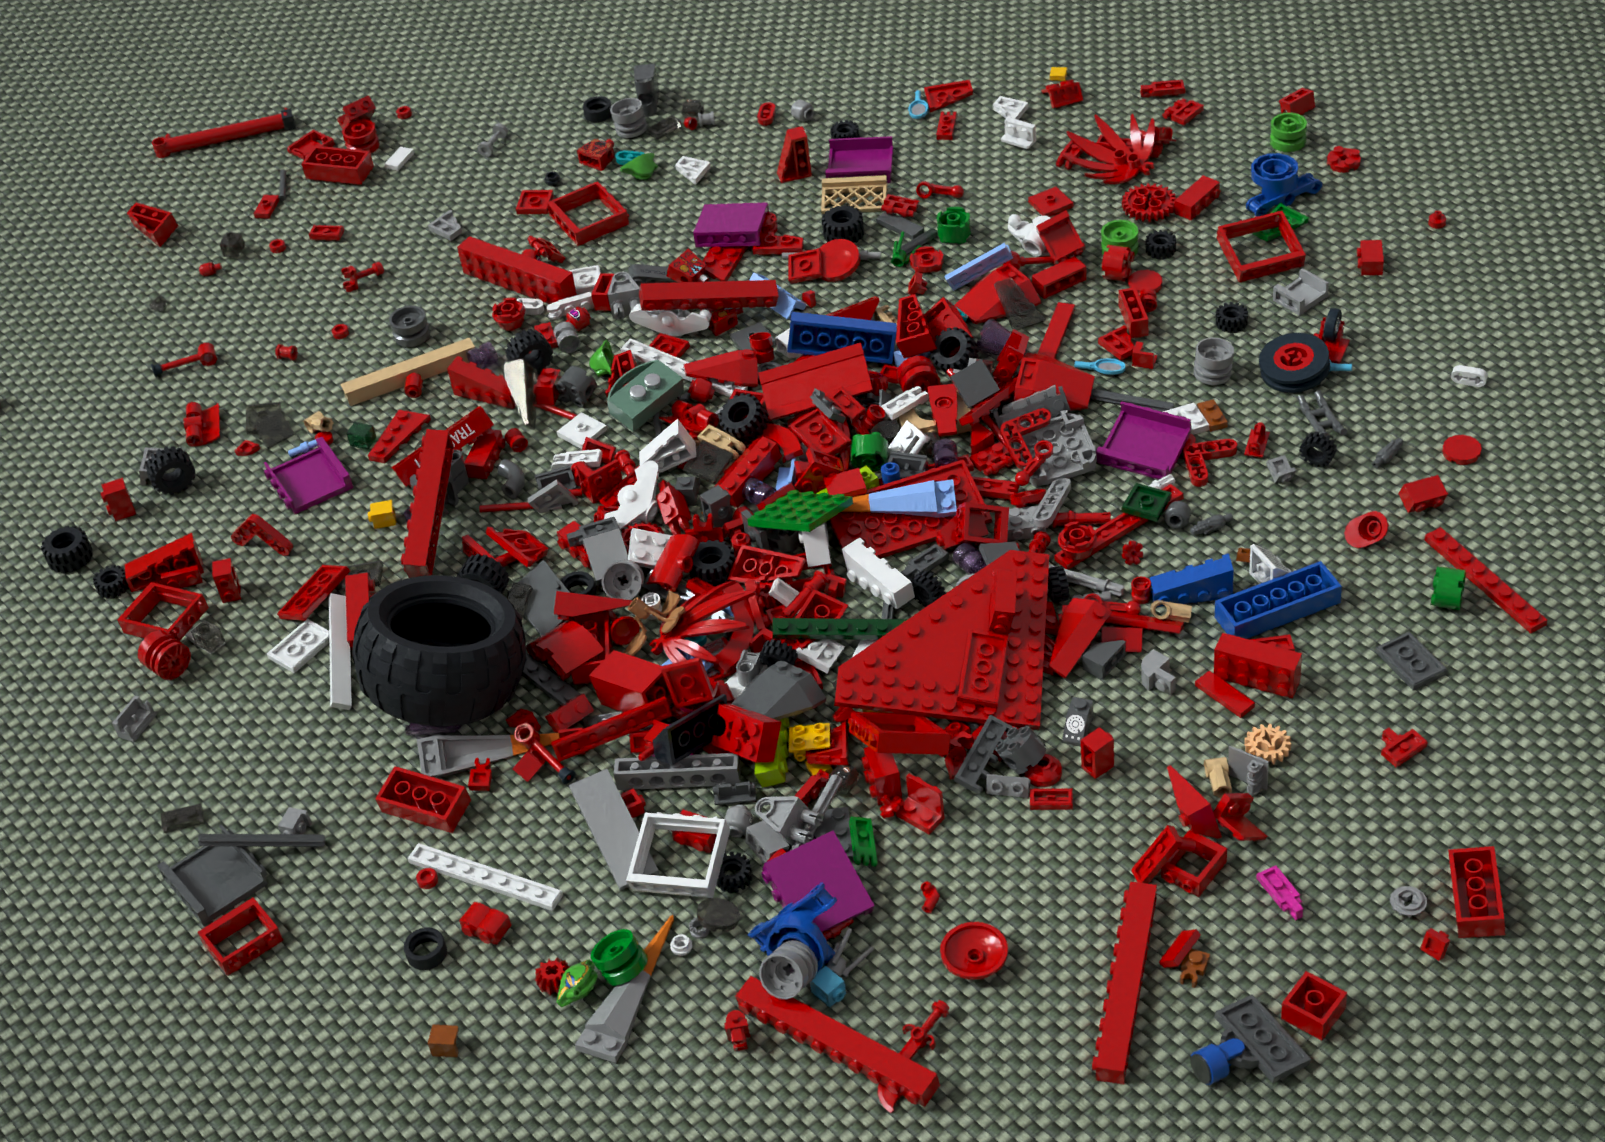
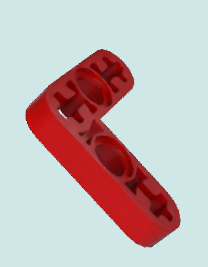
M1045 408L1029 412L1006 421L1001 425V437L1015 465L1020 470H1024L1023 467H1026L1032 460V455L1022 436L1050 424L1051 413ZM1040 415H1042L1043 417H1046V419L1043 420L1042 418H1039V417H1040ZM1023 421L1031 423L1027 428L1022 427L1020 424ZM1007 428L1012 430V438H1010L1009 432L1006 431ZM1018 442L1021 444V447L1014 449L1011 447V444ZM1021 453H1022V456H1023L1024 460H1027V463H1024L1023 461H1021V456H1020Z
M1221 439L1186 445L1183 448V458L1191 483L1197 487L1207 485L1208 471L1204 460L1234 456L1237 453V442L1233 439ZM1207 449H1214L1215 451H1213V452H1208V451H1206V450H1207ZM1192 464H1199L1200 466H1198V467H1193V466H1191V465H1192Z
M251 514L231 535L232 541L240 546H244L257 535L283 556H287L293 549V544L290 540L256 514Z

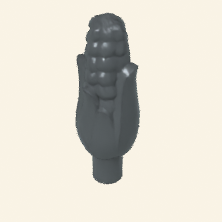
M1403 439L1391 440L1388 445L1379 450L1376 459L1372 462V466L1378 468L1381 464L1390 462L1404 444Z
M1231 513L1224 516L1217 514L1205 520L1197 521V525L1190 528V533L1192 535L1202 533L1206 535L1209 532L1219 530L1225 526V523L1232 521L1233 516Z

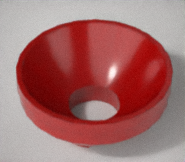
M1044 754L1041 759L1049 762L1047 766L1036 764L1034 767L1031 765L1026 767L1028 771L1024 772L1025 777L1029 778L1031 784L1037 787L1052 786L1062 777L1060 761L1049 754Z

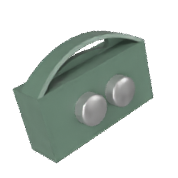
M658 359L634 367L622 375L612 386L607 398L608 412L634 432L684 392L683 378Z

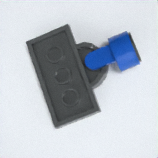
M1253 994L1215 1012L1214 1018L1225 1029L1221 1036L1220 1044L1217 1046L1209 1044L1193 1052L1190 1060L1195 1076L1206 1085H1211L1227 1077L1229 1066L1231 1065L1246 1069L1258 1067L1274 1083L1309 1066L1311 1058Z

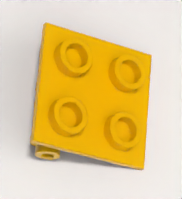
M830 723L789 727V753L794 752V757L797 761L801 762L806 759L807 750L830 748Z

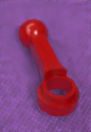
M923 181L916 187V192L921 198H928L932 193L952 195L954 198H960L964 194V189L960 185L950 187ZM923 185L928 187V193L922 190Z
M1043 440L1035 444V457L1023 471L1018 472L1015 476V482L1019 486L1027 485L1035 471L1046 462V459L1051 457L1053 454L1051 442ZM1043 449L1049 450L1046 453H1040Z
M1094 593L1084 597V599L1090 600L1097 599L1099 603L1111 611L1126 612L1133 615H1138L1141 611V606L1137 601H1129L1128 603L1103 601L1099 595Z

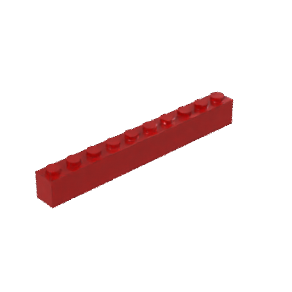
M1130 881L1129 890L1124 891L1123 903H1126V907L1121 908L1120 921H1123L1122 926L1118 925L1117 939L1120 940L1119 944L1115 943L1113 957H1116V961L1111 962L1110 975H1113L1112 980H1108L1106 989L1109 999H1104L1103 1013H1106L1105 1018L1100 1019L1099 1032H1102V1036L1097 1037L1096 1051L1099 1052L1098 1057L1094 1056L1092 1062V1070L1096 1071L1097 1081L1123 1085L1125 1083L1157 901V885Z
M753 976L748 978L735 995L738 1008L747 1015L750 1013L756 1016L763 1024L769 1023L778 1032L791 1035L798 1043L810 1045L819 1054L823 1052L834 1062L847 1065L854 1073L864 1074L871 1082L886 1086L893 1094L899 1093L905 1096L914 1105L918 1103L925 1107L940 1087L937 1073L793 997L789 999L774 997L766 991L761 981Z

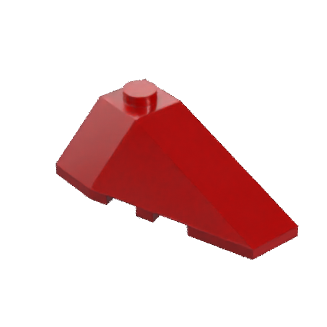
M813 589L795 618L841 619L848 605ZM781 639L780 641L783 644L784 642L787 643V646L791 645L792 649L796 650L797 648L804 649L816 639Z
M556 591L554 615H557L559 620L569 621V617L574 618L625 608L633 600Z
M1073 598L1062 613L1060 627L1048 667L1063 678H1066L1103 627L1112 611L1096 600Z

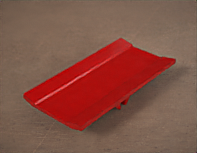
M861 343L758 373L769 421L816 408L817 406L810 398L815 388L823 391L827 398L841 386L852 397L873 391Z

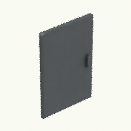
M544 560L507 591L540 636L566 621L557 619L558 616L554 615L556 591L569 592V590Z

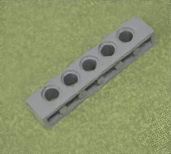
M733 753L689 755L674 765L655 759V757H649L645 761H640L638 758L615 759L613 775L618 790L703 787L730 783L735 785V783H740L741 765L739 756Z

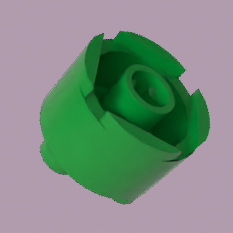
M949 207L947 211H940L937 214L938 237L942 243L964 244L970 236V214L965 212L964 208Z
M873 432L871 434H856L853 436L851 443V465L854 468L867 466L874 472L881 470V467L888 463V441L882 437L881 433Z
M1437 567L1433 579L1432 588H1434V592L1431 597V605L1460 610L1466 570Z

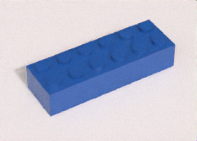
M791 312L787 352L817 356L861 343L866 361L892 364L897 332L896 323Z
M1320 561L1216 600L1215 619L1227 634L1247 639L1341 603L1342 586Z

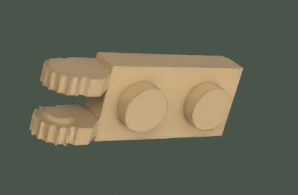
M708 425L697 436L698 440L727 454L733 459L739 457L737 451L732 449L733 446L742 452L746 450V446L742 442L711 425Z

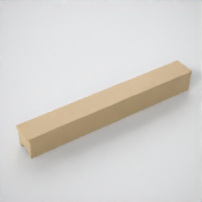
M466 338L342 383L341 387L349 405L353 406L405 387L406 377L410 373H418L424 380L446 372L457 356L462 357L464 362H474L477 360L475 346L470 338Z

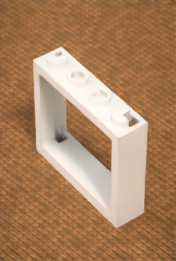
M657 812V814L645 813L626 879L631 890L713 898L730 833L726 820L719 819L718 817L706 818L700 815L683 816L678 813L673 815ZM655 829L717 834L706 879L643 874Z

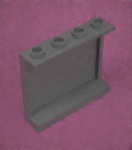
M222 824L219 825L222 834H234L231 829L226 830ZM203 846L171 867L165 861L157 865L163 879L202 926H205L268 885L265 877L268 875L262 864H256L257 861L251 852L247 854L245 846Z

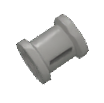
M713 111L707 114L698 113L700 127L707 124L715 125Z

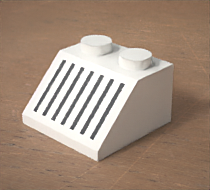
M1255 544L1250 545L1249 574L1259 584L1291 572L1271 551Z

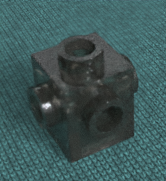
M226 232L219 243L223 257H239L245 248V241L241 233Z

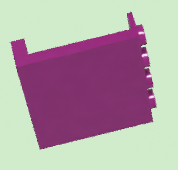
M892 136L829 139L830 152L828 169L825 172L826 178L886 175L887 183H891L893 162Z
M768 202L704 204L693 232L695 247L760 246V231L766 214L769 212Z
M1121 401V412L1104 446H1098L1096 450L1097 463L1158 480L1171 474L1192 431L1191 419Z
M323 437L316 439L318 448L274 468H270L267 462H264L266 468L264 474L267 480H270L274 490L278 489L277 493L280 499H284L286 508L291 509L294 515L354 488L349 473Z
M834 830L763 865L762 877L766 884L770 883L773 889L771 891L776 903L780 902L782 908L792 902L793 904L796 903L821 882L825 884L824 888L832 897L837 898V902L812 921L819 927L822 933L858 915L864 914L865 916L874 909L870 896Z

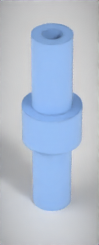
M316 439L310 442H303L300 446L289 450V456L293 457L302 452L305 454L311 451L312 448L318 446Z

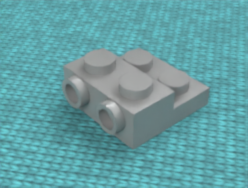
M1038 506L1009 509L1008 541L1034 538L1037 532H1046V529H1038L1033 525L1032 516Z

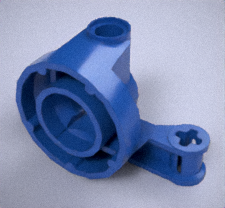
M1270 153L1259 156L1251 164V179L1262 188V193L1250 198L1246 203V209L1252 211L1255 216L1266 215L1273 206L1279 203L1285 206L1291 205L1295 200V196L1304 192L1316 194L1321 190L1322 182L1318 179L1316 180L1311 173L1298 177V163L1288 155Z
M821 882L805 897L794 904L793 902L788 904L778 915L769 921L759 923L749 932L748 936L754 938L760 945L762 952L767 951V956L784 942L791 940L800 941L814 952L818 961L819 971L836 953L827 943L819 927L812 921L815 917L830 909L837 902V898L832 897L824 888L825 884Z

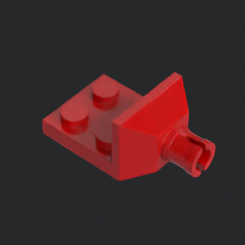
M701 657L662 666L661 671L676 709L691 713L714 699L719 683L718 681L710 683Z

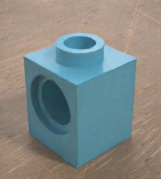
M827 966L818 971L815 978L810 982L812 993L829 1007L836 1002H840L846 995L844 980Z

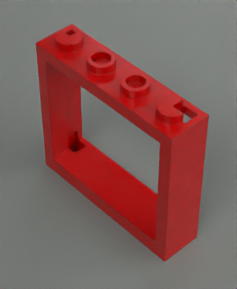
M598 181L547 202L550 217L577 246L629 225L627 209H624L621 203L614 199L612 193H609L605 186L603 187ZM599 198L614 215L579 229L564 212Z
M1283 211L1218 226L1216 238L1238 282L1304 266L1306 254ZM1278 227L1291 253L1241 265L1228 239Z
M851 712V718L848 719L850 724L849 732L877 753L948 755L951 734L924 716L898 713Z

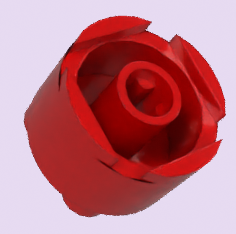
M1107 245L1106 248H1109L1108 252L1104 251L1102 259V271H1105V275H1102L1103 279L1126 281L1132 274L1130 267L1131 262L1134 261L1135 253L1131 251L1130 247Z

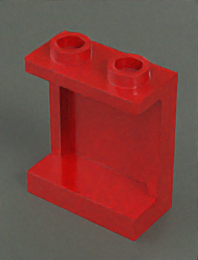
M367 95L344 106L342 109L345 114L339 116L337 121L343 129L344 126L355 120H371L376 107L370 96Z
M1067 210L1036 226V231L1055 265L1072 256L1077 257L1084 253L1085 244L1074 228Z
M1013 329L997 358L999 363L993 372V376L1005 382L1011 379L1025 354L1029 336Z

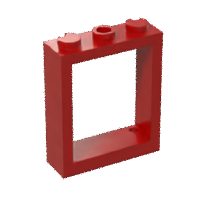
M151 582L117 621L125 634L145 638L151 632L164 630L180 641L207 611L209 606L203 594ZM159 601L187 607L169 629L141 623Z

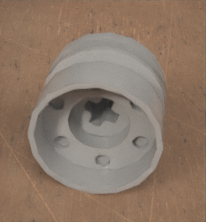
M625 98L611 106V115L619 137L632 138L646 131L648 126L643 106L639 99Z
M1211 337L1201 340L1196 346L1194 376L1196 379L1208 385H1219L1227 382L1232 374L1234 347L1232 344L1221 338Z
M622 559L615 561L606 568L602 575L603 590L610 598L631 600L643 588L645 579L643 571L632 560ZM626 575V579L629 582L622 584V580L619 577Z
M791 940L784 942L762 961L759 977L763 987L769 994L776 998L789 999L797 995L815 978L818 971V961L814 952L807 945L800 941Z

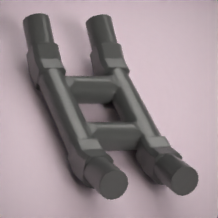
M1321 390L1314 393L1320 409L1311 411L1304 395L1297 397L1303 415L1306 416L1315 432H1319V435L1325 433V437L1327 435L1330 436L1324 428L1331 426L1336 433L1343 436L1347 434V429L1341 425L1328 407ZM1325 415L1328 419L1318 422L1315 417Z

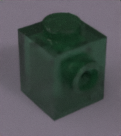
M354 422L346 432L350 446L368 450L377 439L373 425Z

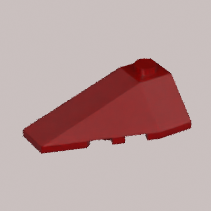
M736 350L686 363L683 366L687 377H700L705 380L715 378L720 383L731 381L735 382L734 385L758 387L757 357L754 350Z
M741 545L728 580H735L745 584L746 580L750 578L756 582L775 580L776 578L799 577L806 559Z
M1171 765L1168 766L1169 777L1181 814L1178 816L1181 824L1184 827L1187 826L1193 833L1216 839L1221 838L1222 836L1211 804Z

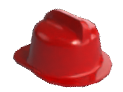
M1368 512L1354 518L1347 524L1344 532L1345 539L1352 547L1362 548L1385 538L1389 523L1381 512Z

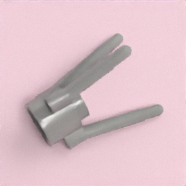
M848 928L841 944L836 943L833 949L836 954L826 965L839 977L842 976L844 978L874 950V947L871 946L846 968V961L840 955L852 932L851 928Z

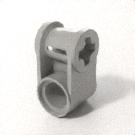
M745 649L742 651L736 666L738 682L741 686L746 687L753 678L759 675L760 670L763 668V664L759 660L761 652L752 653Z

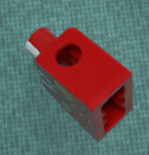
M690 249L683 252L668 266L666 276L676 282L709 281V278L704 275L705 263Z
M743 308L700 309V311L708 310L711 313L708 328L715 336L738 324L737 315L743 313Z

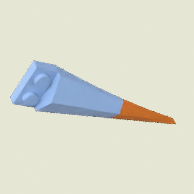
M932 480L852 497L853 504L841 511L906 514L936 518L955 516L957 506L953 480L938 482Z

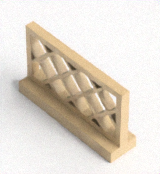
M886 175L822 179L821 214H825L827 210L831 209L825 208L830 203L834 205L832 208H835L836 206H842L846 202L850 206L858 208L861 212H880L881 206H875L874 204L877 201L884 204L888 191ZM827 194H834L830 198L826 196ZM870 195L874 197L872 201H868L866 198ZM854 196L858 198L855 202L850 200ZM837 197L842 199L839 203L834 201ZM862 201L866 204L864 207L858 206Z

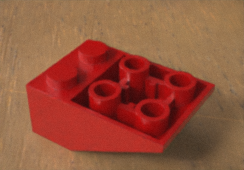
M945 297L940 299L925 313L934 341L937 335H941V331H947V328L953 330L954 327L963 329L974 338L956 306ZM960 346L951 351L949 358L959 351Z

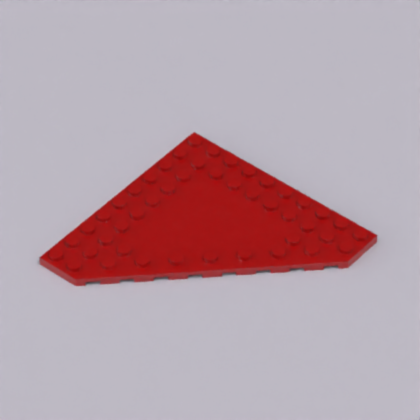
M1009 550L838 667L834 706L983 724L986 723L989 715H992L1017 728L1029 726L1031 729L1039 730L1049 554ZM997 569L1017 571L1015 615L1009 633L1003 634L989 631L991 589ZM969 629L1009 636L998 708L957 701Z

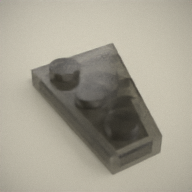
M1012 278L995 282L994 287L1012 331L1013 329H1024L1046 320L1035 309V305L1030 303L1024 296V292Z

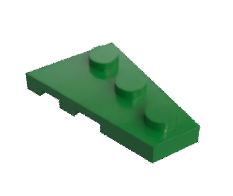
M1281 203L1272 211L1273 213L1283 211L1292 230L1309 221V217ZM1278 227L1253 233V235L1266 242L1282 235Z

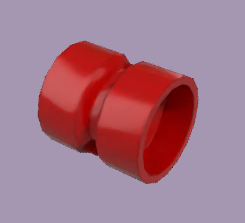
M760 332L749 337L750 347L755 351L757 363H766L775 359L774 350L771 347L773 343L770 333Z

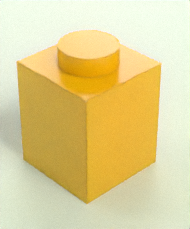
M392 500L370 504L368 519L369 522H373L375 529L396 525V512Z

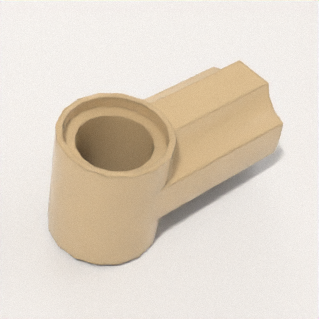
M317 411L303 421L310 433H314L317 430L329 432L334 424L331 418L325 417L320 411Z
M1156 600L1150 607L1151 613L1158 619L1189 623L1191 618V605ZM1163 604L1165 612L1161 615L1156 614V607Z
M1227 758L1205 759L1206 778L1210 779L1213 795L1222 798L1224 793H1232Z

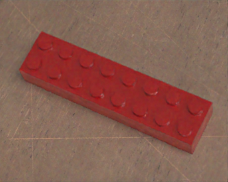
M470 236L457 247L463 273L534 299H540L548 304L577 295L573 274L570 271Z
M426 429V435L422 437L423 452L419 454L420 469L416 471V480L418 481L417 486L413 488V496L415 498L414 502H411L410 513L412 515L411 519H408L407 530L409 532L408 536H405L404 539L405 554L401 556V565L404 566V571L409 578L433 575L454 451L449 431Z

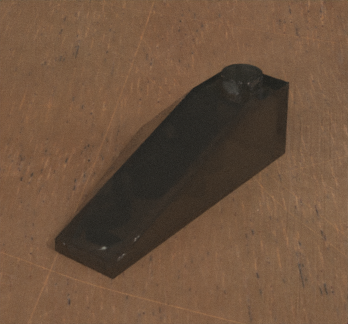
M524 359L505 362L503 377L524 424L531 430H535L536 410L534 404H537V399L533 393L534 384H537V370Z

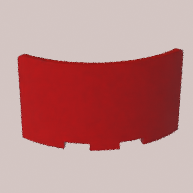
M572 620L563 622L526 645V651L538 662L545 661L546 659L549 660L548 665L557 672L563 681L570 677L574 669L596 657L604 650L587 629Z

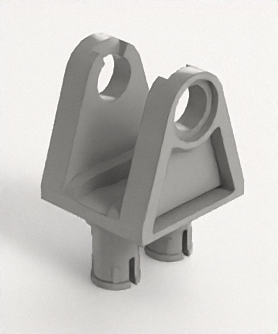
M627 272L614 274L608 290L613 319L620 320V317L621 320L624 319L625 316H629L636 304H640V288Z
M796 796L764 797L755 805L756 814L773 828L790 847L793 846L795 841L805 844L810 842L806 839L813 840V833L802 829L805 822L816 827L821 825L816 820L823 822V815L821 813L811 811ZM764 805H771L768 812L762 813L761 810Z

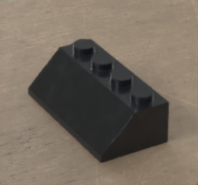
M720 695L664 728L652 740L655 759L674 765L711 743L713 735H723L726 723L724 718L718 715L717 712L719 704H727L726 695Z

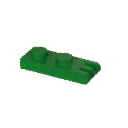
M851 816L849 828L854 864L860 865L862 859L863 866H868L870 860L871 866L876 867L877 855L871 818Z

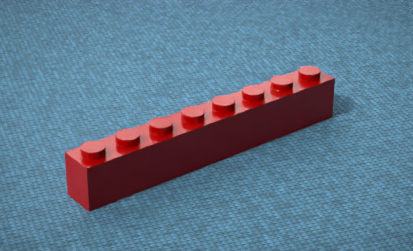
M776 280L641 283L639 290L641 311L744 307L769 308L776 307L779 297Z

